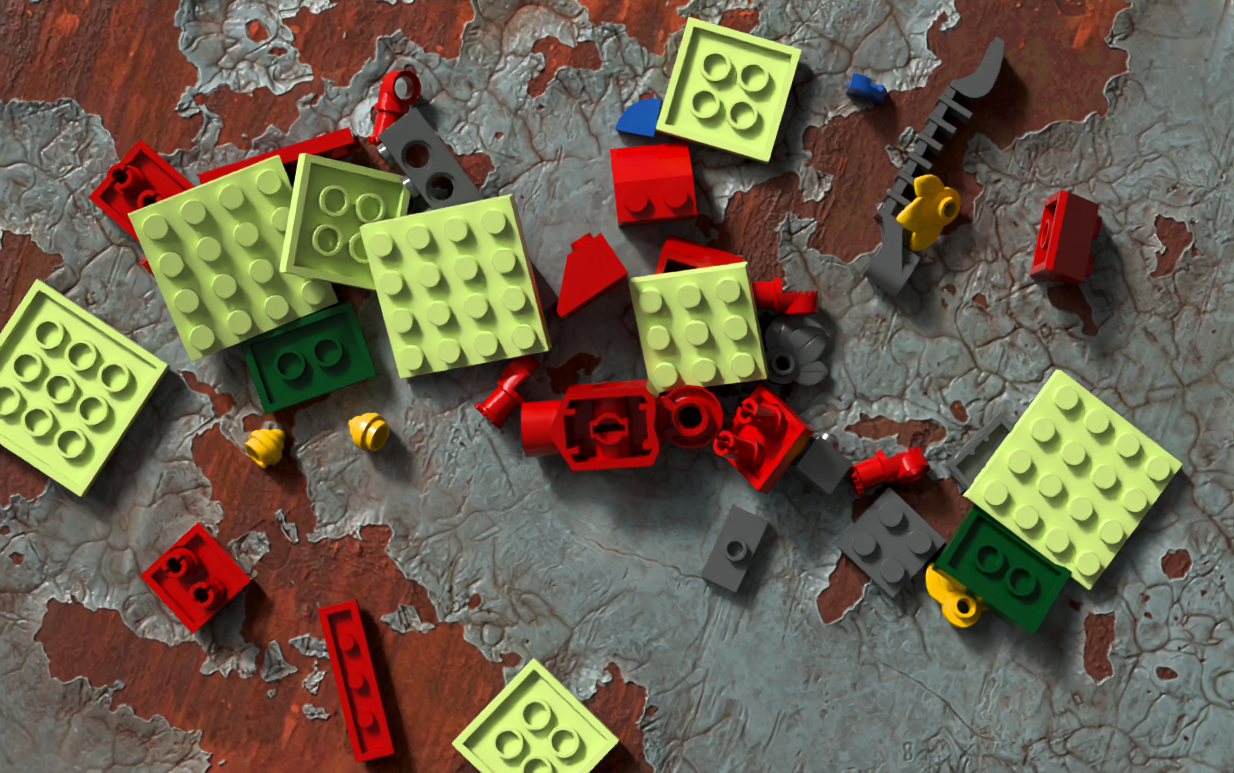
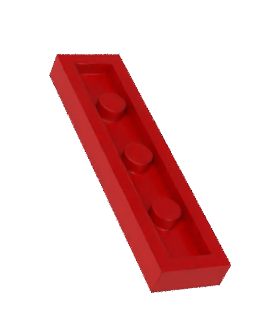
M348 127L198 174L202 185L276 155L280 156L284 169H290L291 174H295L299 154L307 153L339 161L351 156L350 150L358 148L353 131Z
M358 599L319 608L318 613L355 762L359 763L394 754L396 750Z

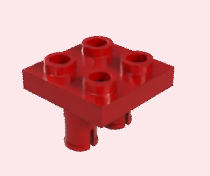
M139 139L118 164H114L109 168L107 177L88 198L139 242L128 213L196 186L148 144Z
M759 383L750 397L742 402L743 406L738 407L736 416L726 430L718 434L720 438H715L713 450L719 456H724L757 491L768 495L814 431L769 387Z
M197 522L140 575L192 634L203 627L254 580L202 522Z

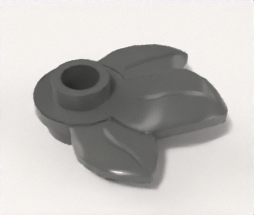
M784 314L777 316L771 321L763 335L767 351L765 357L769 372L766 380L778 386L794 382L804 387H811L825 379L829 371L818 360L826 346V333L824 329L816 326H805L795 330L791 321ZM777 359H782L786 362V371H781L776 367L775 362Z

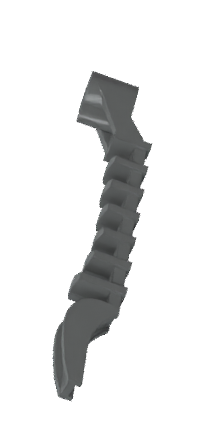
M997 36L990 43L977 70L967 77L952 80L944 93L938 97L934 103L936 107L933 113L924 122L926 126L923 132H920L914 140L915 147L904 159L906 164L893 179L895 181L893 188H890L883 199L886 200L884 205L873 216L879 222L882 244L862 275L894 296L902 289L921 258L902 245V230L904 227L897 222L896 217L911 201L901 194L905 188L915 194V178L912 177L915 169L924 175H928L934 167L932 163L922 158L924 151L926 150L935 157H938L945 146L932 138L934 132L936 131L951 141L958 131L957 128L942 119L945 112L964 125H968L974 114L953 101L952 98L963 103L972 104L984 98L992 89L1001 67L1005 41Z

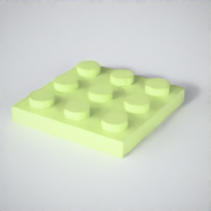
M688 17L655 131L768 164L801 49Z
M307 153L299 154L279 272L376 291L359 228L364 224L407 216L410 192L400 180L404 176Z
M748 262L630 279L628 284L648 379L658 393L672 391L677 387L685 385L708 387L767 379L769 372Z
M534 657L452 742V745L481 773H589L619 742V738Z

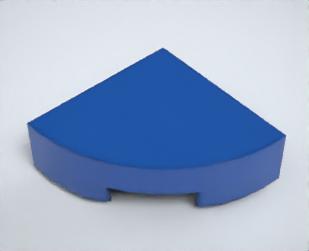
M856 73L853 74L849 81L846 94L883 104L887 89L884 85L871 84V78Z
M644 99L631 105L618 120L615 132L654 139L661 99Z

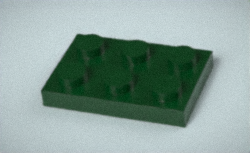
M352 301L281 325L240 342L265 415L378 376Z
M975 504L970 506L932 567V570L1027 638L1035 635L1072 573L1066 567L1050 561Z

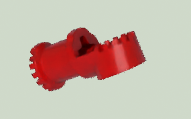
M407 70L390 71L385 74V78H382L381 81L383 83L380 84L378 103L374 105V111L377 112L373 135L368 137L369 144L380 145L382 142L377 135L407 114L410 105L419 99L421 84L415 73ZM400 77L404 79L407 85L406 95L402 99L395 92V84Z
M774 277L773 281L751 282L756 309H774L775 312H784V315L819 313L818 291H810V295L809 291H805V295H803L802 291H799V293H796V291L782 293L781 277Z
M531 354L515 357L501 373L502 377L497 381L498 387L483 403L478 402L474 407L484 417L486 416L487 420L490 419V422L496 428L501 430L504 427L503 421L518 405L522 406L523 402H527L515 389H518L521 383L523 384L524 380L529 378V374L532 375L534 373L533 370H536L541 363Z
M915 446L912 450L910 447L908 448L909 452L906 453L904 449L902 453H897L888 459L880 449L875 451L874 457L855 465L852 464L847 471V475L850 477V481L854 480L851 485L854 487L858 497L863 496L865 490L885 481L889 484L895 481L905 484L924 476L930 470V465L922 449Z

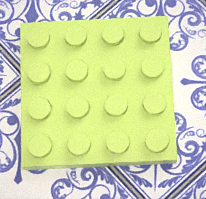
M279 155L128 213L191 362L338 303L330 282L279 272L293 193Z
M514 194L368 223L359 228L400 379L535 354L551 349L552 344Z
M36 279L0 333V444L78 496L85 497L171 365L54 288Z
M1056 369L1015 424L1014 429L1011 433L1009 432L989 459L985 468L981 470L973 481L974 483L963 496L1050 561L1069 569L1072 572L1069 577L1085 589L1090 590L1183 464L1062 370Z

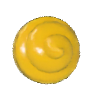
M365 413L361 416H355L348 422L355 446L363 451H378L388 439L390 426L384 421L383 416L377 413Z
M280 429L255 430L248 436L249 441L244 444V449L249 457L261 468H266L269 464L275 465L282 458L281 450L284 448L283 438L285 432Z

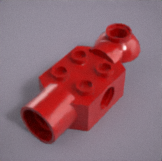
M649 379L572 384L566 391L563 400L523 402L521 406V435L526 458L562 455L572 471L652 466L664 440H669L680 448H700L706 446L717 437L723 423L721 404L714 394L701 386L685 385L675 388L666 396H660ZM689 406L695 407L701 412L702 419L697 423L689 424L681 418V410Z

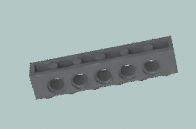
M416 107L377 135L382 142L376 147L390 167L396 162L406 173L400 180L414 199L421 194L430 205L424 212L485 200ZM421 145L428 150L429 161L424 167L414 168L407 163L406 152L411 146ZM437 177H446L453 184V193L446 200H437L430 193V184ZM531 262L544 312L556 303L559 298Z

